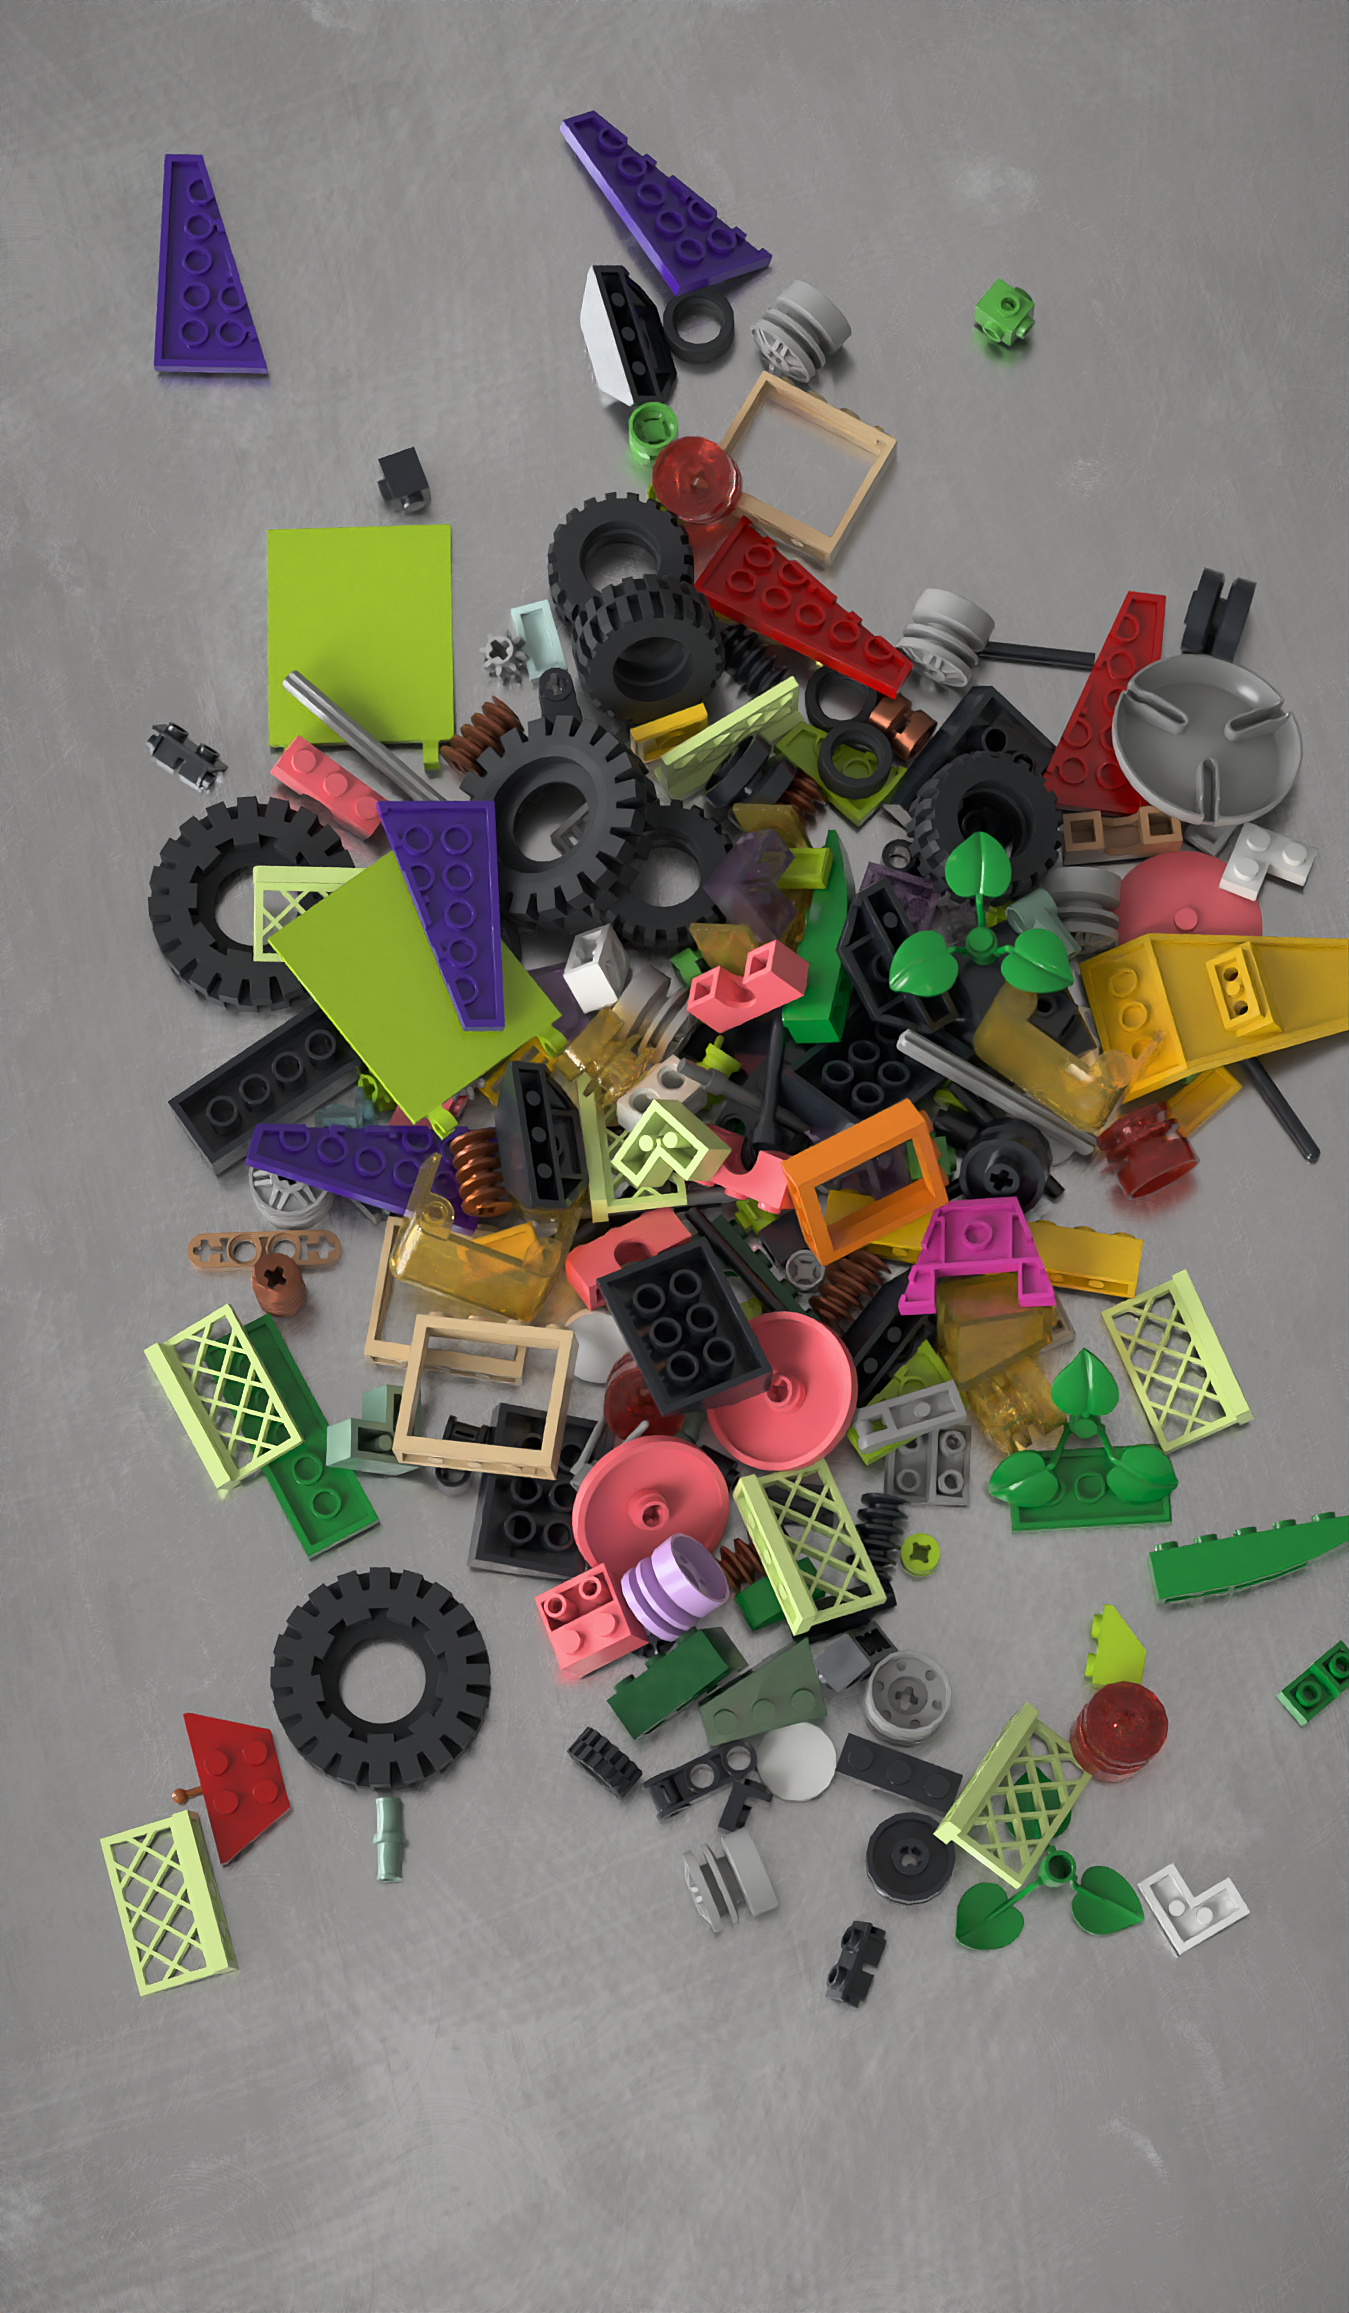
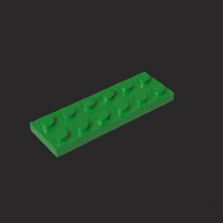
M267 1313L243 1327L305 1442L261 1469L308 1558L311 1559L379 1523L380 1520L354 1471L326 1466L327 1427L329 1424L271 1315ZM231 1333L217 1339L215 1342L228 1345ZM238 1339L236 1347L243 1349ZM208 1345L204 1359L208 1369L221 1372L227 1349ZM234 1351L228 1374L247 1379L251 1365L248 1356ZM256 1373V1376H255V1380H254V1381H255V1382L262 1383L261 1380H260V1378L258 1377V1375H257V1373ZM212 1375L216 1384H218L219 1376ZM231 1379L226 1380L223 1391L226 1403L235 1406L240 1405L245 1383ZM257 1386L252 1387L247 1409L261 1413L266 1412L270 1398L266 1389ZM274 1408L273 1416L280 1417L276 1408ZM230 1409L234 1418L236 1419L238 1411ZM245 1413L241 1427L244 1437L258 1441L264 1418ZM271 1420L265 1443L278 1446L290 1439L291 1436L284 1423ZM248 1443L254 1454L256 1445ZM264 1447L262 1455L272 1449Z

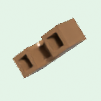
M1154 806L1139 807L1137 813L1122 818L1101 817L1100 811L1063 814L1064 824L1059 827V831L1064 833L1063 845L1061 846L1063 865L1153 857L1162 853L1180 852L1183 841L1180 820L1167 815Z

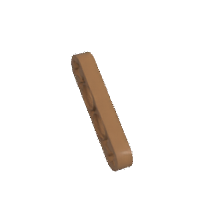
M328 1230L226 1232L198 1234L189 1242L187 1253L191 1264L199 1271H253V1266L259 1258L273 1253L274 1247L278 1242L287 1240L296 1247L295 1254L291 1259L296 1262L299 1269H326L333 1267L339 1262L342 1256V1247L336 1234ZM300 1240H307V1248H318L322 1240H327L329 1246L335 1247V1250L329 1251L327 1258L324 1259L320 1258L317 1251H306L308 1260H301L303 1250ZM228 1242L227 1255L229 1262H223L222 1254H211L207 1262H202L200 1255H195L196 1251L202 1250L203 1244L208 1243L211 1250L224 1251L221 1243ZM241 1242H251L256 1247L255 1256L246 1262L236 1259L234 1256L235 1247Z

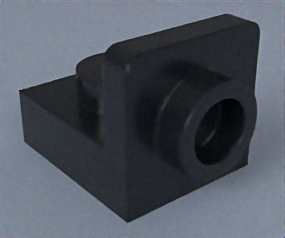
M745 1779L744 1784L735 1781L718 1824V1832L728 1834L735 1831L736 1828L740 1829L746 1826L752 1807L746 1805L747 1799L770 1808L773 1795L766 1793L768 1787L751 1779Z

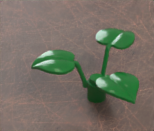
M975 832L953 850L948 857L945 867L947 884L955 894L964 898L976 895L978 927L968 933L966 946H950L946 948L945 941L940 933L936 931L917 932L907 938L897 950L891 964L889 977L890 988L894 992L932 997L948 991L957 979L958 964L951 954H961L962 957L970 956L979 965H989L997 958L1002 957L1003 954L1010 953L1002 962L1001 972L1006 981L1016 989L1031 993H1049L1068 988L1074 984L1066 949L1059 937L1053 932L1041 928L1030 929L1018 936L1015 947L1011 945L1000 947L995 933L987 928L983 895L995 898L1005 894L1010 886L1012 869L1009 858L1001 844L984 832Z
M1083 1348L1074 1360L1058 1373L1052 1383L1051 1398L1053 1403L1062 1412L1069 1414V1422L1064 1424V1431L1051 1460L1045 1463L1042 1454L1036 1450L1015 1452L997 1466L990 1477L988 1490L994 1497L1016 1506L1031 1508L1049 1502L1058 1489V1478L1050 1470L1056 1467L1071 1433L1080 1438H1090L1096 1433L1100 1436L1110 1461L1115 1464L1107 1473V1484L1114 1493L1124 1499L1138 1502L1159 1499L1175 1490L1179 1480L1176 1477L1172 1461L1168 1455L1154 1445H1132L1123 1451L1121 1459L1115 1454L1106 1433V1426L1101 1423V1415L1109 1414L1117 1406L1119 1401L1118 1385L1106 1365L1088 1349Z
M1035 1767L1039 1783L1052 1782L1038 1767ZM1027 1772L1013 1786L1030 1784ZM1057 1789L1041 1791L1045 1810H1056L1061 1807ZM1032 1792L1015 1793L1020 1813L1036 1811ZM1007 1799L1004 1807V1815L1010 1814ZM1071 1810L1052 1838L1058 1837L1067 1829L1071 1821ZM1048 1818L1049 1824L1053 1818ZM1038 1819L1022 1821L1026 1840H1031L1035 1837L1036 1839L1041 1838L1042 1833ZM1005 1822L1008 1831L1016 1839L1013 1823ZM1048 1844L1044 1850L1047 1852V1856L1038 1864L1037 1873L1039 1878L1008 1899L1006 1892L1001 1886L985 1882L975 1884L962 1895L956 1912L955 1938L958 1943L975 1950H994L1010 1944L1019 1936L1024 1926L1023 1915L1013 1905L1043 1884L1049 1887H1059L1069 1882L1071 1888L1078 1892L1071 1902L1072 1915L1076 1923L1083 1930L1094 1935L1112 1934L1140 1923L1144 1920V1912L1137 1894L1118 1872L1105 1866H1092L1084 1871L1080 1885L1077 1883L1078 1876L1075 1874L1076 1862L1072 1855L1066 1851H1056L1055 1846Z

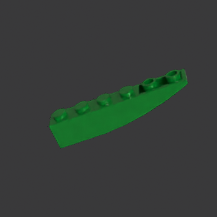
M828 830L825 846L821 847L830 848L834 855L826 889H812L813 898L811 906L805 912L806 928L803 940H800L797 946V955L809 963L807 986L804 996L788 1002L782 1010L783 1024L789 1029L796 1043L841 1042L854 986L835 951L853 896L856 894L848 853L836 830Z
M1326 1512L1312 1516V1522L1298 1525L1295 1519H1289L1273 1523V1529L1257 1532V1528L1254 1526L1245 1527L1233 1531L1234 1537L1218 1539L1217 1534H1208L1194 1538V1544L1179 1547L1177 1541L1155 1545V1551L1148 1554L1147 1564L1156 1606L1237 1591L1277 1579L1309 1566L1349 1545V1515L1336 1517L1335 1512Z

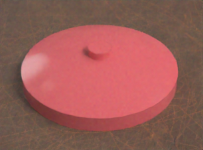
M1180 851L1162 853L1148 858L1127 873L1121 880L1120 907L1110 912L1119 916V927L1115 930L1119 932L1118 946L1147 933L1262 936L1260 906L1257 898L1255 901L1218 888L1227 863L1208 854ZM1238 972L1230 976L1229 982L1237 978Z
M795 1312L766 1313L752 1318L748 1322L773 1370L770 1390L734 1405L708 1409L706 1411L716 1438L726 1451L737 1460L751 1467L769 1472L797 1471L823 1459L838 1445L845 1435L856 1409L858 1397L857 1373L848 1348L842 1339L824 1323Z
M651 1435L633 1439L621 1444L603 1456L583 1480L576 1495L572 1514V1526L576 1544L592 1568L602 1563L607 1564L620 1584L623 1575L628 1570L636 1567L642 1559L651 1557L654 1549L677 1533L691 1536L712 1554L722 1539L728 1521V1488L718 1466L702 1449L682 1438L667 1435Z

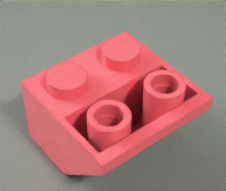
M605 1563L534 1597L561 1669L576 1676L582 1677L650 1643L643 1624L637 1619L625 1599L621 1584Z

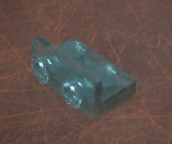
M355 1087V1108L333 1104L325 1109H315V1126L329 1128L330 1125H346V1128H366L367 1125H378V1116L374 1114L373 1100H367L364 1088Z

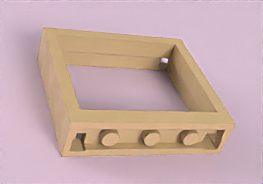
M763 370L696 483V497L737 519H740L744 514L753 522L752 526L830 567L897 452V439L885 433L884 427L878 425L872 427L860 421V417L847 408L839 410L827 404L826 399L820 394L811 390L804 392L793 386V382L787 377L783 376L781 379ZM767 399L878 456L831 537L720 480Z
M398 1214V1217L388 1216L364 1350L366 1362L403 1368L408 1366L411 1345L382 1341L400 1238L456 1246L499 1232L500 1229L491 1225L478 1224L472 1237L401 1214ZM538 1239L544 1258L546 1250L545 1240ZM544 1261L529 1265L520 1320L529 1323L531 1326H533ZM516 1346L513 1361L427 1348L423 1371L523 1386L529 1347Z
M439 1311L430 1312L429 1315L417 1314L392 1448L398 1462L556 1480L579 1348L574 1331L559 1324H548L546 1328L534 1327L521 1320H509L507 1324L492 1322L489 1318L476 1315L469 1316L468 1319H459ZM430 1336L558 1350L541 1450L412 1436Z

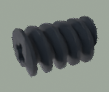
M741 623L736 626L731 625L720 632L725 650L723 663L726 664L724 668L727 674H736L735 682L738 685H746L745 693L750 697L756 696L757 698L785 681L784 677L789 667L784 665L778 669L774 668L779 658L777 654L765 659L764 654L768 649V644L763 643L755 648L753 644L758 638L756 632L745 637L743 633L747 626Z
M866 1493L861 1496L860 1500L868 1508L857 1511V1518L863 1523L856 1524L855 1528L878 1579L892 1582L893 1577L885 1573L883 1569L884 1567H893L897 1564L896 1561L887 1556V1553L900 1551L901 1549L899 1545L891 1541L892 1536H904L905 1531L897 1527L895 1522L908 1520L909 1516L901 1512L899 1506L911 1505V1503L885 1493ZM855 1555L846 1556L845 1563L852 1565Z

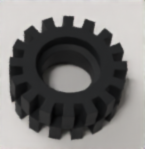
M587 1727L567 1750L569 1756L588 1775L592 1776L600 1785H603L609 1792H612L620 1799L626 1795L643 1775L641 1769L625 1753H622L616 1745H613L605 1736H602L592 1727Z

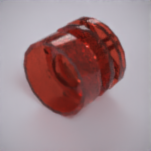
M685 436L670 442L659 453L653 466L652 485L658 500L678 518L692 525L710 526L725 520L736 509L742 497L743 477L738 464L715 442L699 436ZM698 478L705 480L708 484L705 490L698 488L694 484Z
M1167 1101L1153 1103L1127 1113L1096 1138V1144L1100 1151L1110 1150L1105 1156L1107 1164L1114 1165L1127 1162L1115 1176L1127 1200H1137L1169 1186L1192 1171L1200 1162V1158L1188 1137L1168 1139L1179 1129L1180 1122L1176 1118L1167 1119L1173 1112Z
M630 1351L626 1352L614 1363L607 1376L603 1412L609 1428L620 1439L625 1441L644 1420H647L650 1425L640 1437L651 1435L674 1436L679 1432L686 1414L662 1418L650 1392L645 1396L640 1394L641 1388L644 1390L648 1388Z
M1126 1681L1107 1684L1092 1696L1088 1703L1079 1711L1071 1725L1069 1742L1073 1757L1084 1771L1097 1779L1110 1782L1130 1779L1140 1772L1160 1751L1167 1738L1169 1722L1163 1704L1152 1691L1140 1684ZM1117 1723H1119L1120 1725L1127 1724L1130 1730L1127 1727H1123L1120 1729Z

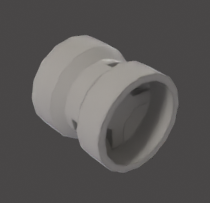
M799 1250L788 1259L785 1269L786 1280L793 1286L799 1296L806 1297L816 1294L819 1285L824 1283L825 1266L822 1267L810 1250Z

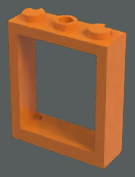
M908 1098L780 1162L805 1242L822 1267L949 1203L945 1186L949 1185V1180L945 1171L937 1162L941 1158L940 1150L934 1139L929 1135L930 1132L934 1131L932 1122L925 1110L917 1111ZM912 1138L923 1178L826 1226L814 1187Z

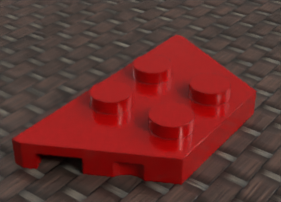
M185 1713L183 1718L221 1866L227 1865L233 1860L234 1856L249 1843L254 1842L264 1833V1830L274 1822H277L290 1810L271 1730L194 1713Z

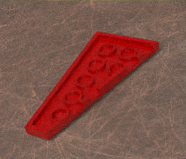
M743 514L693 586L696 587L697 592L705 595L713 610L895 700L910 677L914 664L885 638L874 636L862 625L863 619L853 610L848 613L837 603L838 597L796 560H788L776 549L777 543L768 535L763 538L752 528L753 522Z
M1128 591L1043 775L1047 780L1043 785L1048 792L1054 790L1059 800L1054 805L1056 809L1079 812L1100 811L1102 815L1127 817L1137 813L1139 807L1148 806V801L1132 787L1120 768L1113 747L1112 721L1120 694L1123 690H1127L1130 679L1149 664L1161 660L1166 607L1165 595Z

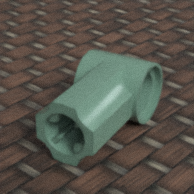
M1037 888L1006 908L1007 920L1018 935L1030 929H1046L1053 932L1062 941L1069 961L1080 952V946L1058 918V908L1053 898L1043 888Z

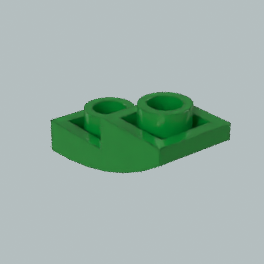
M809 1557L796 1561L800 1570L816 1576L817 1570ZM768 1576L758 1580L734 1596L733 1600L752 1631L786 1619ZM806 1583L808 1589H810L811 1585ZM815 1587L812 1594L813 1601L824 1597L826 1592Z
M1340 1640L1276 1696L1302 1727L1349 1688V1648Z

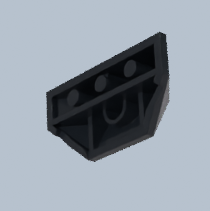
M592 265L588 269L579 321L600 390L628 406H640L648 402L664 404L677 377V371L670 348L664 338V329L657 306L641 286L629 277L630 273L623 265Z
M884 877L853 896L835 951L872 1021L906 1030L911 1029L914 1032L929 1035L960 1015L947 991L937 996L921 997L891 990L889 977L893 958L901 944L911 935L915 934L916 931L888 878Z
M510 1060L506 1066L494 1115L504 1188L528 1209L564 1212L589 1183L579 1110L562 1086L550 1076L552 1072L546 1064Z
M911 1267L881 1286L841 1338L848 1348L856 1368L858 1381L856 1408L866 1407L894 1378L895 1373L913 1357L926 1339L937 1354L950 1338L953 1312L952 1295L955 1293V1284L947 1276L937 1277V1313L900 1314L898 1308L901 1295L905 1294L909 1284L908 1276L912 1269Z

